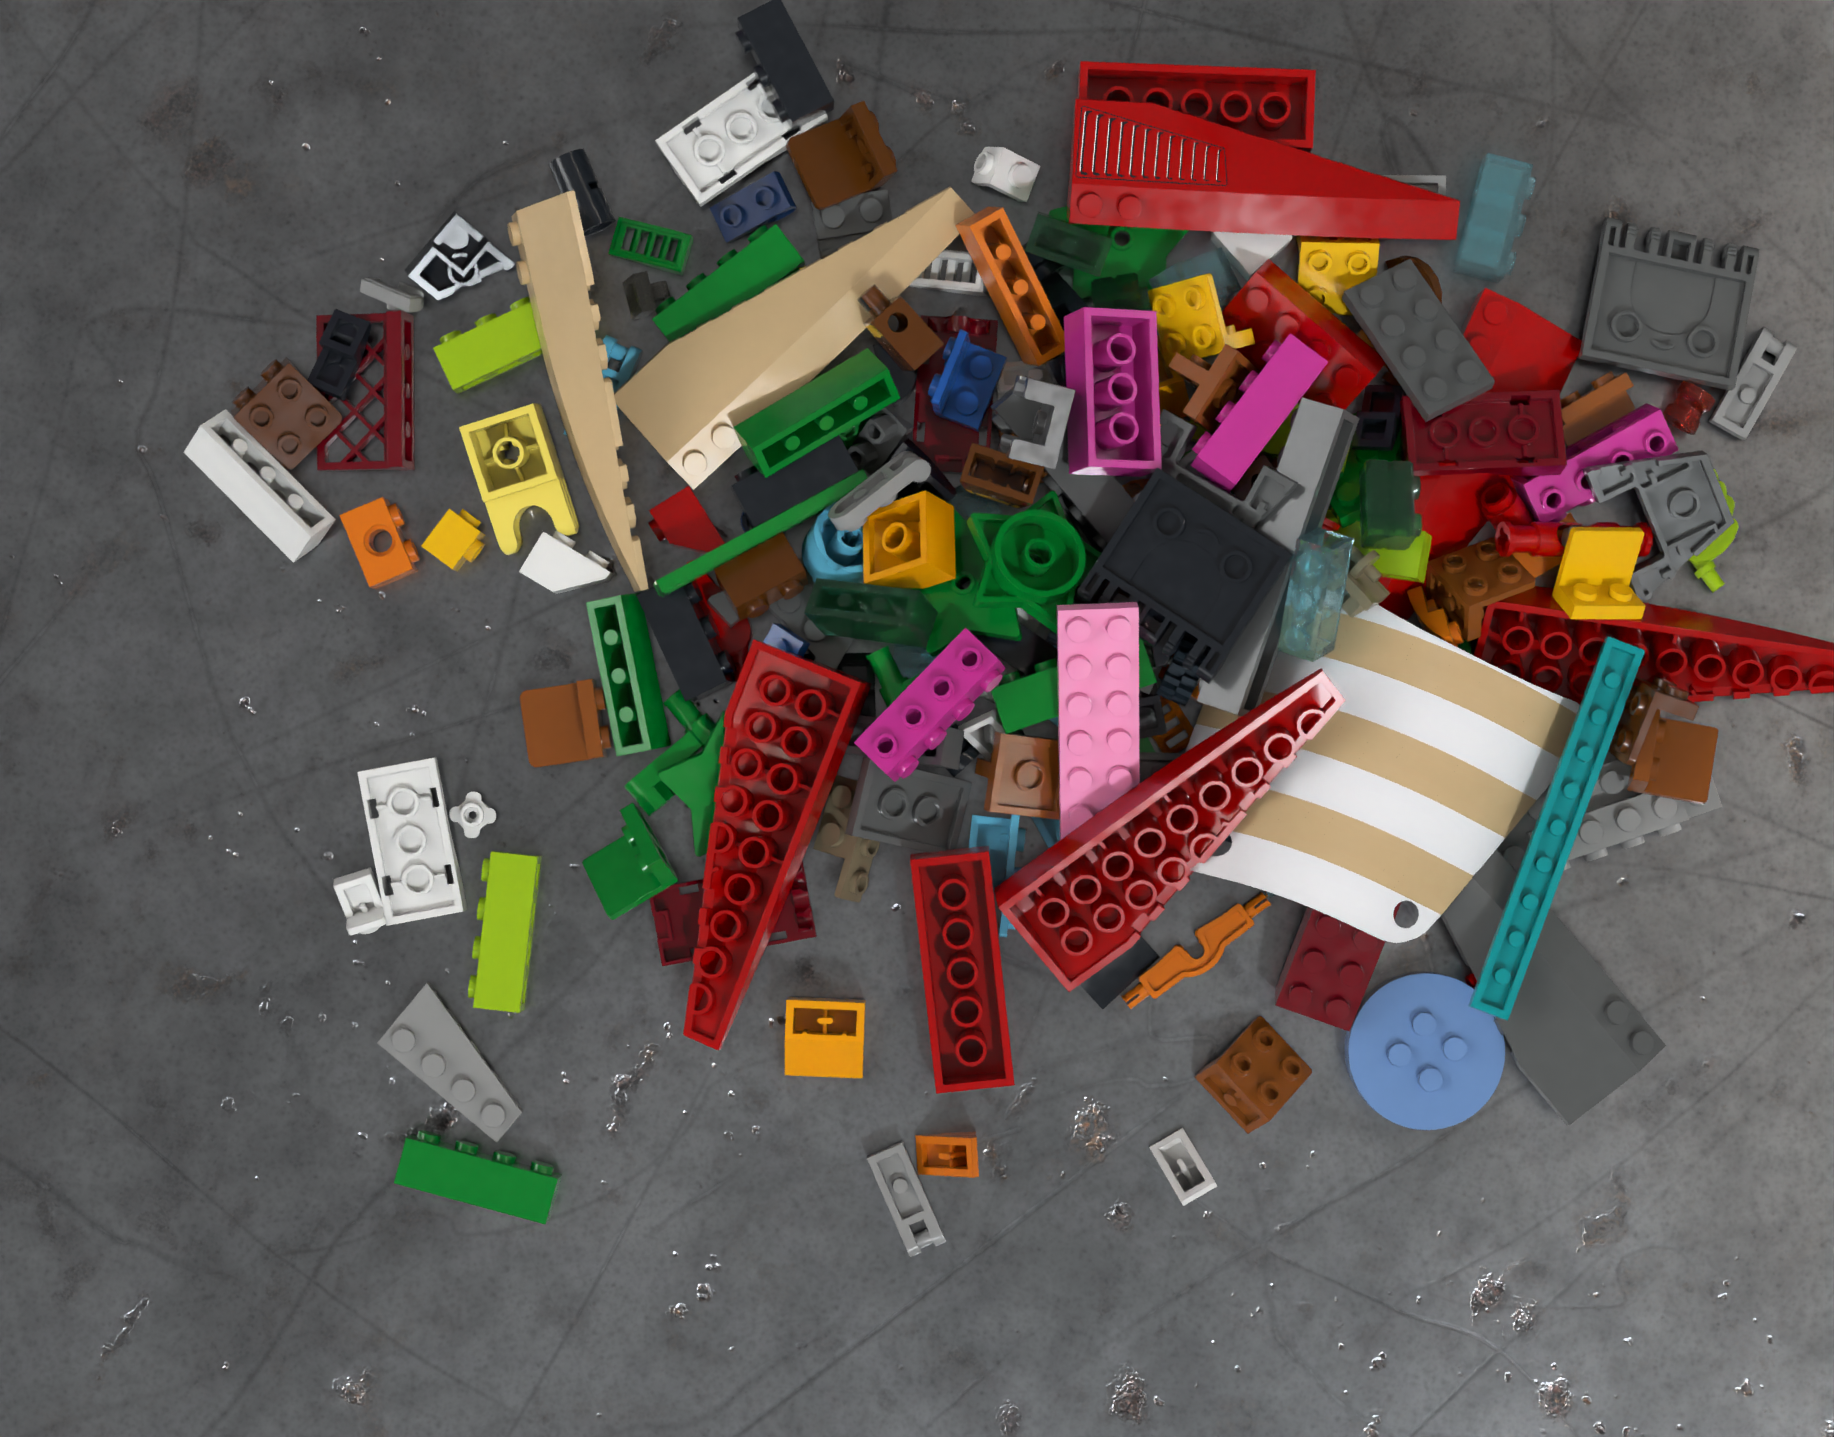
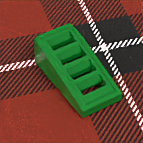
M619 217L608 254L683 276L694 238L690 234ZM627 228L634 230L629 251L621 249ZM642 233L649 234L644 253H636ZM656 237L663 238L658 258L651 256ZM671 241L678 243L673 261L666 260Z

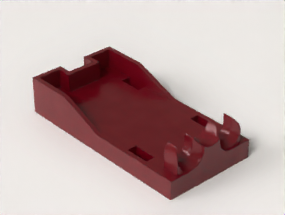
M921 315L920 318L941 339L944 345L930 356L929 364H921L918 367L912 442L934 462L943 474L962 475L971 444L979 445V432L936 416L930 402L931 396L928 395V390L936 373L942 375L944 371L945 359H942L949 338H957L960 329L968 332L971 344L996 353L998 320L974 319L967 316L954 315L948 317ZM993 397L981 424V427L987 428L986 446H984L990 448L992 409L990 406L993 405ZM925 423L924 442L917 441V426Z
M1559 390L1482 393L1427 422L1424 421L1408 396H1402L1400 400L1402 418L1401 451L1405 453L1407 476L1476 473L1545 476L1560 475L1567 466ZM1533 460V463H1518L1517 461ZM1455 463V466H1439V464Z
M803 860L772 932L786 931L787 938L769 941L767 946L817 937ZM703 879L673 884L649 898L662 966L693 961L691 948L697 947L700 926L698 924L699 909L702 907L704 888H702ZM698 884V892L680 895V887Z

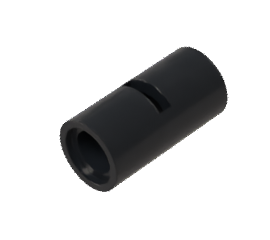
M584 149L570 151L549 163L561 194L575 191L584 236L602 231L616 222L602 188H598V179Z

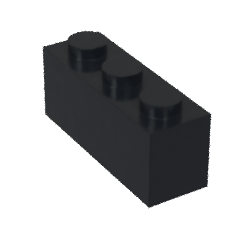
M771 0L737 18L739 31L734 33L744 54L752 53L757 63L753 67L755 76L763 89L768 86L770 87L776 99L771 102V105L781 123L787 121L793 131L834 110V99L781 0Z
M838 435L767 478L757 470L755 465L745 469L734 476L737 483L731 485V490L753 529L857 473L858 469Z
M695 581L664 597H659L654 587L636 595L685 701H697L736 681L732 674L736 670L735 664L728 651H722L716 640V637L719 636V630L711 615L705 616L699 602L703 600V596Z

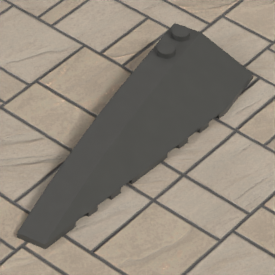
M1497 849L1441 915L1465 965L1470 966L1477 981L1518 873ZM1549 909L1508 1021L1496 1017L1494 1022L1500 1034L1505 1035L1512 1049L1510 1054L1517 1067L1566 1125H1570L1637 1074L1666 1045L1563 922Z

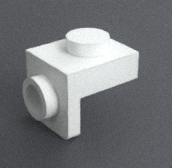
M985 147L975 161L972 183L978 186H989L1019 202H1027L1040 166L1004 147Z
M371 867L334 879L333 887L346 916V929L349 935L358 933L370 934L386 924L380 889Z

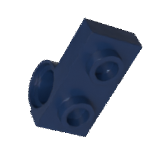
M773 171L710 207L726 243H732L764 224L778 221L797 209L780 172Z

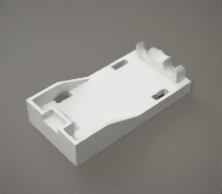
M752 73L655 140L683 185L687 187L700 207L765 162L787 150L786 143L790 138L785 140L783 136L792 129L787 121L781 123L777 118L771 102L776 99L769 86L763 89L759 83L753 90L750 91L748 89L758 82L755 73ZM824 114L799 127L800 131L793 136L828 123V115ZM699 120L702 125L697 128L695 127L692 129L693 131L686 135L683 129ZM734 170L736 175L721 184L719 180Z
M437 757L357 772L386 926L467 910L461 872L449 826ZM434 787L437 790L438 807H434L431 788ZM376 798V809L378 810L379 818L373 819L369 800ZM451 864L454 883L448 884L445 865ZM390 875L391 887L393 888L394 893L391 895L389 894L388 884L386 880V876Z

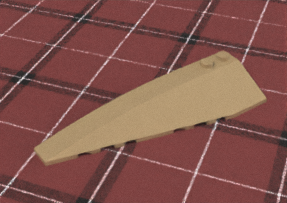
M949 186L906 210L899 217L890 222L886 221L874 228L872 232L854 242L850 241L838 248L836 252L823 259L816 260L764 289V292L747 301L744 300L732 307L728 312L713 320H708L692 332L667 343L614 392L616 405L666 462L694 490L742 446L733 428L734 426L809 383L866 329L864 323L871 315L857 300L866 290L875 284L888 300L898 297L959 235L955 225L975 213Z
M569 191L517 210L511 216L512 222L507 224L508 234L512 246L518 245L521 261L516 262L519 282L521 285H527L547 373L571 449L602 526L634 592L649 589L640 539L637 535L631 536L630 529L636 527L634 504L631 502L630 497H624L623 492L624 489H627V481H629L627 465L623 464L621 458H617L616 451L619 449V446H623L612 380L610 377L603 378L602 370H607L608 368L606 345L601 338H596L595 331L599 330V321H601L599 306L597 303H594L593 299H589L588 295L590 285L595 283L575 191Z

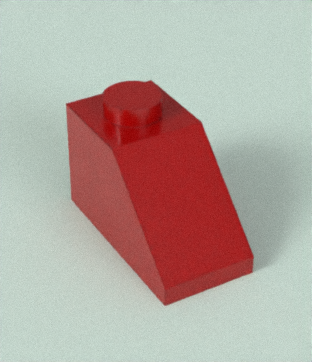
M690 486L685 487L649 510L654 519L649 521L648 524L660 542L667 539L673 547L704 554L725 544Z

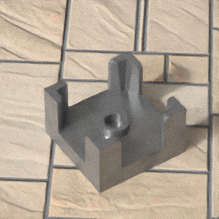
M1017 375L1013 387L1014 395L1040 402L1042 406L1037 411L1032 429L1034 434L1033 441L1003 434L998 451L1007 454L1006 457L1055 469L1075 390Z

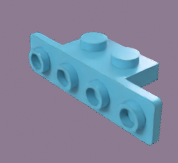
M1011 814V819L972 815L968 848L989 846L993 891L995 887L1022 868L1014 867L1016 851L1023 852L1026 828H1019L1020 815ZM1001 912L998 935L999 937H1007L1008 929L1015 930V927Z

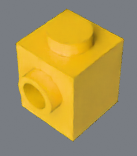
M448 509L421 546L452 570L458 572L466 560L472 563L485 546L481 542L485 534L477 529L482 522L464 509L459 514Z

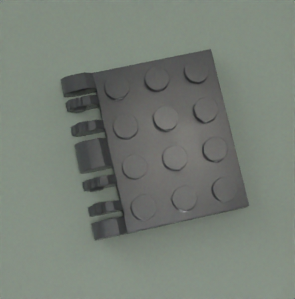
M1605 217L1599 239V252L1579 359L1732 391L1736 387L1759 259V249L1743 245L1738 255L1736 270L1734 271L1737 245L1727 243L1722 252L1720 268L1710 266L1714 249V240L1703 238L1697 263H1694L1696 235L1668 230L1664 240L1662 255H1657L1661 237L1660 228L1651 227L1646 236L1645 252L1633 250L1638 232L1636 223L1627 222L1621 247H1618L1622 220Z

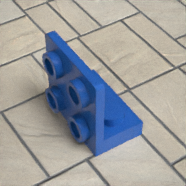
M960 329L957 338L950 337L942 356V359H945L944 371L942 375L938 373L934 375L928 395L931 396L930 402L936 416L979 432L1007 362V357L971 344L968 332Z

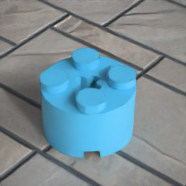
M832 504L819 514L805 535L801 550L802 559L817 587L836 591H851L865 585L863 579V526L852 532L837 530L828 517L829 510L834 505Z

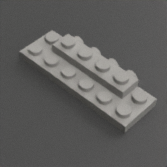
M1619 759L1604 763L1564 870L1571 868L1569 860L1584 856L1585 861L1588 862L1607 856L1606 848L1621 843L1622 849L1640 845L1645 842L1643 837L1645 834L1658 831L1659 837L1678 832L1682 830L1680 822L1723 807L1712 775L1708 800L1705 804H1698L1628 791L1631 766L1624 764ZM1550 785L1497 848L1500 854L1517 872L1519 871Z

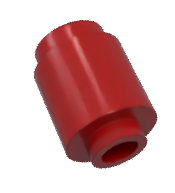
M1497 483L1488 487L1481 496V509L1495 531H1497V526L1500 522H1510L1512 525L1528 526L1533 522V515L1513 487H1509L1505 483Z

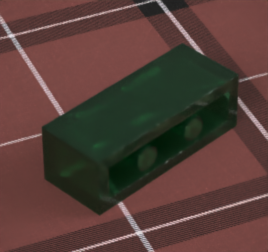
M816 578L804 614L824 635L926 648L938 612L920 590Z

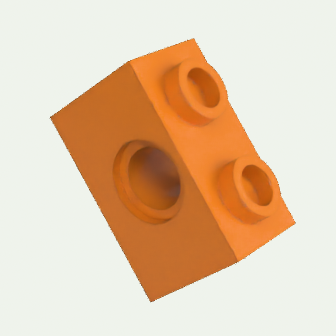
M381 497L339 515L370 588L378 589L418 572L415 562L420 560V556L413 540H405L400 526L405 524V520L397 503L390 504L388 499ZM384 531L389 532L392 537L390 548L385 552H377L374 548L376 535Z

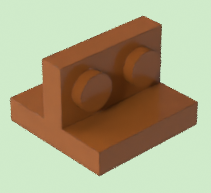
M1227 344L1224 345L1212 365L1195 354L1189 360L1179 353H1176L1169 364L1172 370L1197 389L1183 410V413L1211 435L1221 425L1215 418L1230 400L1236 405L1244 395L1238 388L1252 370L1258 374L1261 372L1239 351Z
M995 732L991 759L977 758L975 774L988 778L984 810L1060 820L1058 739Z

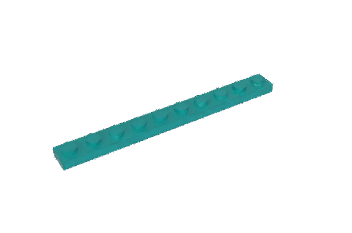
M1609 636L1604 639L1469 1002V1007L1508 1021L1645 653V650Z

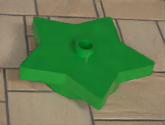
M1067 206L1050 210L1048 215L1075 254L1072 289L1082 300L1114 290H1122L1150 302L1148 291L1166 285V257L1190 231L1071 224L1067 219ZM1116 233H1124L1129 237V243L1120 246L1115 242L1114 236Z
M1053 490L1025 511L1015 515L972 513L966 522L985 563L973 600V606L975 608H1022L1057 634V605H1073L1075 591L1079 589L1100 557L1101 552L1082 541L1076 529L1066 520L1057 493Z
M954 510L956 578L925 589L900 588L922 608L926 650L931 657L939 655L965 628L974 636L983 635L1015 641L1022 639L1017 608H975L973 606V600L985 563L966 520L956 510ZM971 581L967 589H960L963 583Z
M726 710L721 712L700 753L663 768L657 773L660 780L690 808L693 846L697 857L707 854L710 825L713 823L716 802H714L715 786H718L721 765L719 763L720 748L724 742L725 727L723 725Z

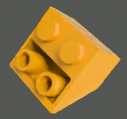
M788 997L786 999L785 1075L863 1078L866 1000Z

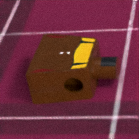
M874 284L857 299L871 315L864 323L865 327L902 371H915L944 345L941 339L901 296L888 300ZM891 315H894L898 320V327L895 332L888 325Z
M972 443L960 478V483L964 490L1014 508L1032 505L1044 467L1006 457L1007 454Z

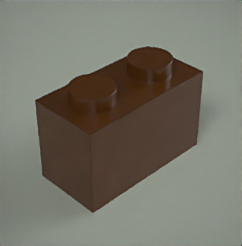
M783 532L714 569L717 582L740 621L747 617L756 618L769 609V605L782 598L787 600L797 596L803 591L804 586L809 584L806 571Z

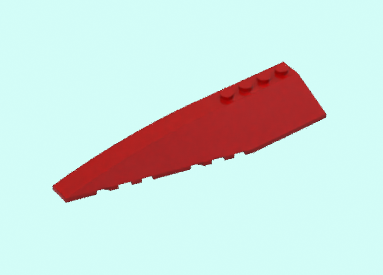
M1484 288L1477 294L1460 330L1495 380L1493 388L1484 393L1559 390L1561 393L1579 355L1582 343L1575 336L1522 304L1488 288ZM1403 453L1393 479L1383 495L1380 509L1375 513L1374 517L1384 519L1383 525L1398 527L1399 521L1422 524V531H1426L1432 536L1428 561L1469 545L1488 521L1481 509V496L1488 487L1497 483H1505L1509 487L1515 488L1511 480L1513 476L1489 473L1407 476L1405 453ZM1518 460L1517 462L1528 463L1529 460ZM1442 463L1439 466H1455V463ZM1427 570L1424 583L1381 577L1378 581L1390 594L1378 605L1407 621L1414 612L1407 590L1422 586L1427 596Z

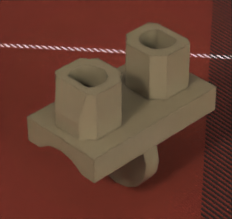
M1340 542L1332 549L1324 551L1317 558L1321 564L1313 578L1322 588L1327 590L1335 587L1338 582L1344 587L1348 593L1339 602L1340 607L1350 617H1354L1364 610L1371 609L1390 594L1378 581L1382 574L1373 565L1380 557L1375 550L1364 556L1356 546L1349 550Z

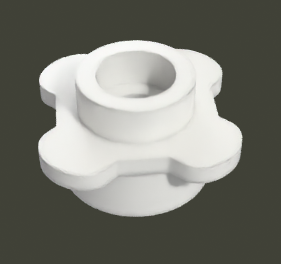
M469 792L466 795V800L461 805L450 809L449 817L453 822H458L462 826L466 837L476 838L480 835L482 828L496 820V811L493 808H488L482 801L480 793ZM471 811L476 812V818H470L469 813Z

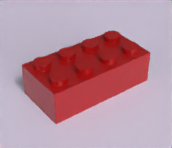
M1270 259L1253 274L1222 311L1225 327L1234 325L1236 332L1252 328L1255 344L1237 348L1236 350L1260 371L1267 364L1261 358L1272 343L1277 340L1282 344L1290 333L1328 361L1302 398L1345 410L1385 364L1382 357Z

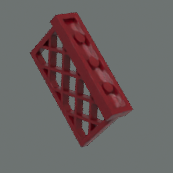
M401 310L386 311V313L350 314L370 323H383V338L374 348L367 342L366 349L369 353L361 361L354 380L357 378L369 392L356 407L347 398L345 401H342L351 412L329 436L317 445V470H415L414 316ZM316 315L317 359L322 350L319 341L332 315ZM376 358L384 366V376L373 387L361 373ZM383 388L384 397L379 393ZM320 392L331 404L337 400V398L328 397L327 394ZM374 397L384 405V415L375 425L361 413ZM357 417L370 431L355 446L343 431ZM383 427H384V435L380 432V430H381ZM374 436L384 444V461H370L361 452ZM339 437L351 451L341 462H329V446ZM356 456H358L362 460L358 462H351Z

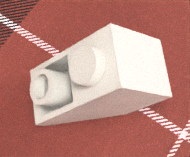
M557 530L553 536L545 532L541 534L519 571L556 594L608 582L614 575L606 570L609 564L608 561L590 550L586 557L573 550L572 548L576 542Z

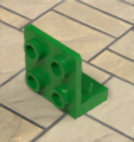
M633 802L620 810L626 823L625 826L621 827L624 836L587 857L582 862L600 902L611 920L618 918L679 881L651 825Z

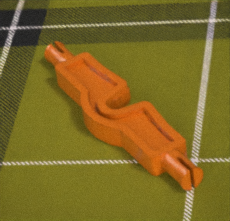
M1260 892L1243 907L1241 904L1235 903L1221 915L1198 927L1194 935L1198 938V942L1203 948V953L1200 957L1193 958L1182 945H1174L1153 966L1138 977L1141 983L1125 995H1122V999L1125 1003L1129 1001L1127 1005L1132 1010L1133 1007L1149 995L1154 999L1158 998L1184 977H1194L1207 972L1220 960L1228 944L1254 926L1252 918L1268 906H1271L1270 902ZM1265 899L1262 903H1260L1258 906L1254 908L1255 905H1257L1259 902Z

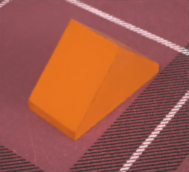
M976 1131L915 1135L917 1173L919 1175L979 1177Z

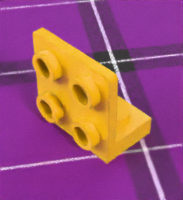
M1296 236L1299 249L1297 284L1331 313L1352 315L1342 300L1343 293L1377 275L1379 239Z
M1210 273L1148 291L1152 311H1156L1157 330L1167 367H1169L1176 353L1190 360L1193 354L1200 358L1219 354L1225 344L1234 349L1255 344L1252 328L1236 332L1234 325L1225 327L1213 276Z
M1572 527L1570 529L1552 592V597L1570 619H1642L1646 606L1634 593L1633 589L1629 587L1644 537V532L1641 528Z

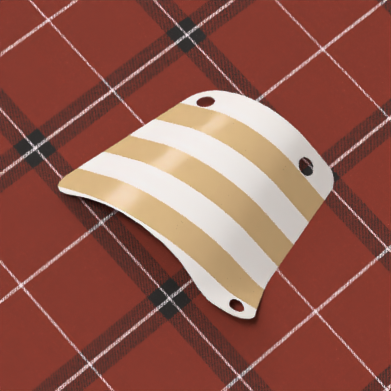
M1313 578L1303 599L1296 605L1293 621L1283 637L1260 705L1321 668L1346 701L1312 740H1307L1296 753L1297 758L1287 769L1284 767L1270 783L1271 788L1261 799L1257 798L1246 811L1247 815L1230 834L1232 840L1230 850L1224 855L1211 856L1205 863L1199 862L1191 871L1241 883L1287 898L1345 922L1383 941L1393 943L1406 942L1418 938L1436 922L1551 784L1580 705L1575 701L1552 693L1493 666L1416 627L1378 604L1367 611L1364 610L1356 616L1350 617L1340 607L1339 601L1348 593L1344 587L1338 582L1335 587L1327 590L1322 588ZM1203 703L1186 752L1241 716ZM1401 901H1411L1418 909V920L1410 928H1402L1394 921V908Z

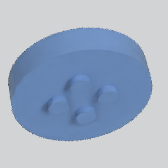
M1425 971L1410 972L1394 976L1382 982L1362 999L1351 1029L1346 1032L1345 1061L1349 1077L1355 1089L1374 1111L1389 1121L1403 1127L1417 1130H1437L1465 1121L1488 1102L1502 1076L1505 1062L1504 1036L1500 1034L1494 1022L1495 1016L1468 1006L1474 992L1472 987L1444 974Z

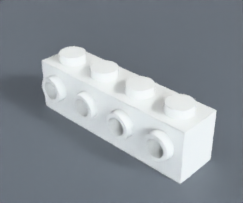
M226 409L200 425L184 451L293 563L318 546L336 520Z

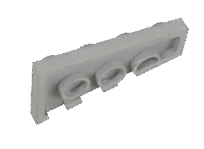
M428 982L377 1044L497 1143L522 1114L523 1110L495 1071H492L481 1056L479 1049L473 1041H470L457 1023V1019L446 1008L435 989Z

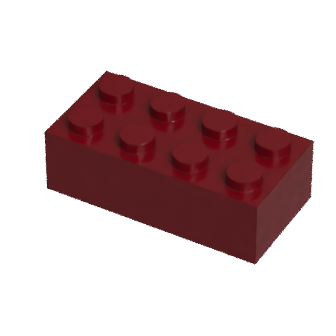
M1401 902L1398 903L1397 906L1394 908V920L1401 905ZM1307 907L1275 988V1006L1350 1031L1386 941Z

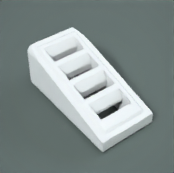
M943 250L932 262L930 279L924 278V270L909 285L910 287L973 296H990L978 270L976 282L972 283L975 264L969 252ZM942 260L948 261L945 280H940ZM958 263H964L961 282H956Z

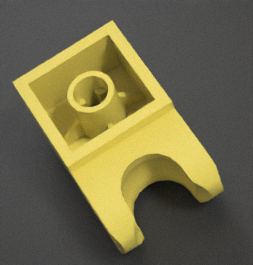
M532 403L459 427L500 549L506 555L517 553L523 544L520 532L521 516L526 509L532 506L542 507L551 516L557 531L563 535L570 536L578 533V518L541 404ZM511 442L514 447H518L520 450V456H517L518 460L516 462L505 457V451L510 450L508 444Z

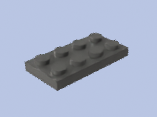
M1411 259L1344 291L1342 300L1425 422L1493 388L1495 380Z

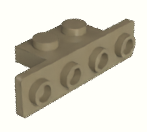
M836 775L813 849L845 859L834 895L840 899L859 903L862 894L867 889L869 882L868 874L873 857L879 849L880 842L845 834L858 781Z

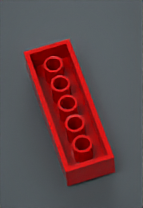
M1080 61L1077 98L1157 103L1179 112L1198 116L1223 126L1226 125L1239 131L1264 137L1307 152H1311L1313 149L1316 70Z
M989 846L911 854L910 864L936 1094L1013 1086L1015 1083Z

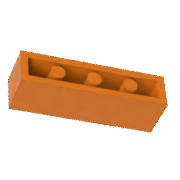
M988 206L956 224L955 226L1023 363L1040 366L1065 352L1064 331L1004 208Z

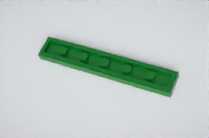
M862 469L656 580L653 586L659 597L670 594L781 532H785L822 512L826 507L838 502L868 477L865 471Z

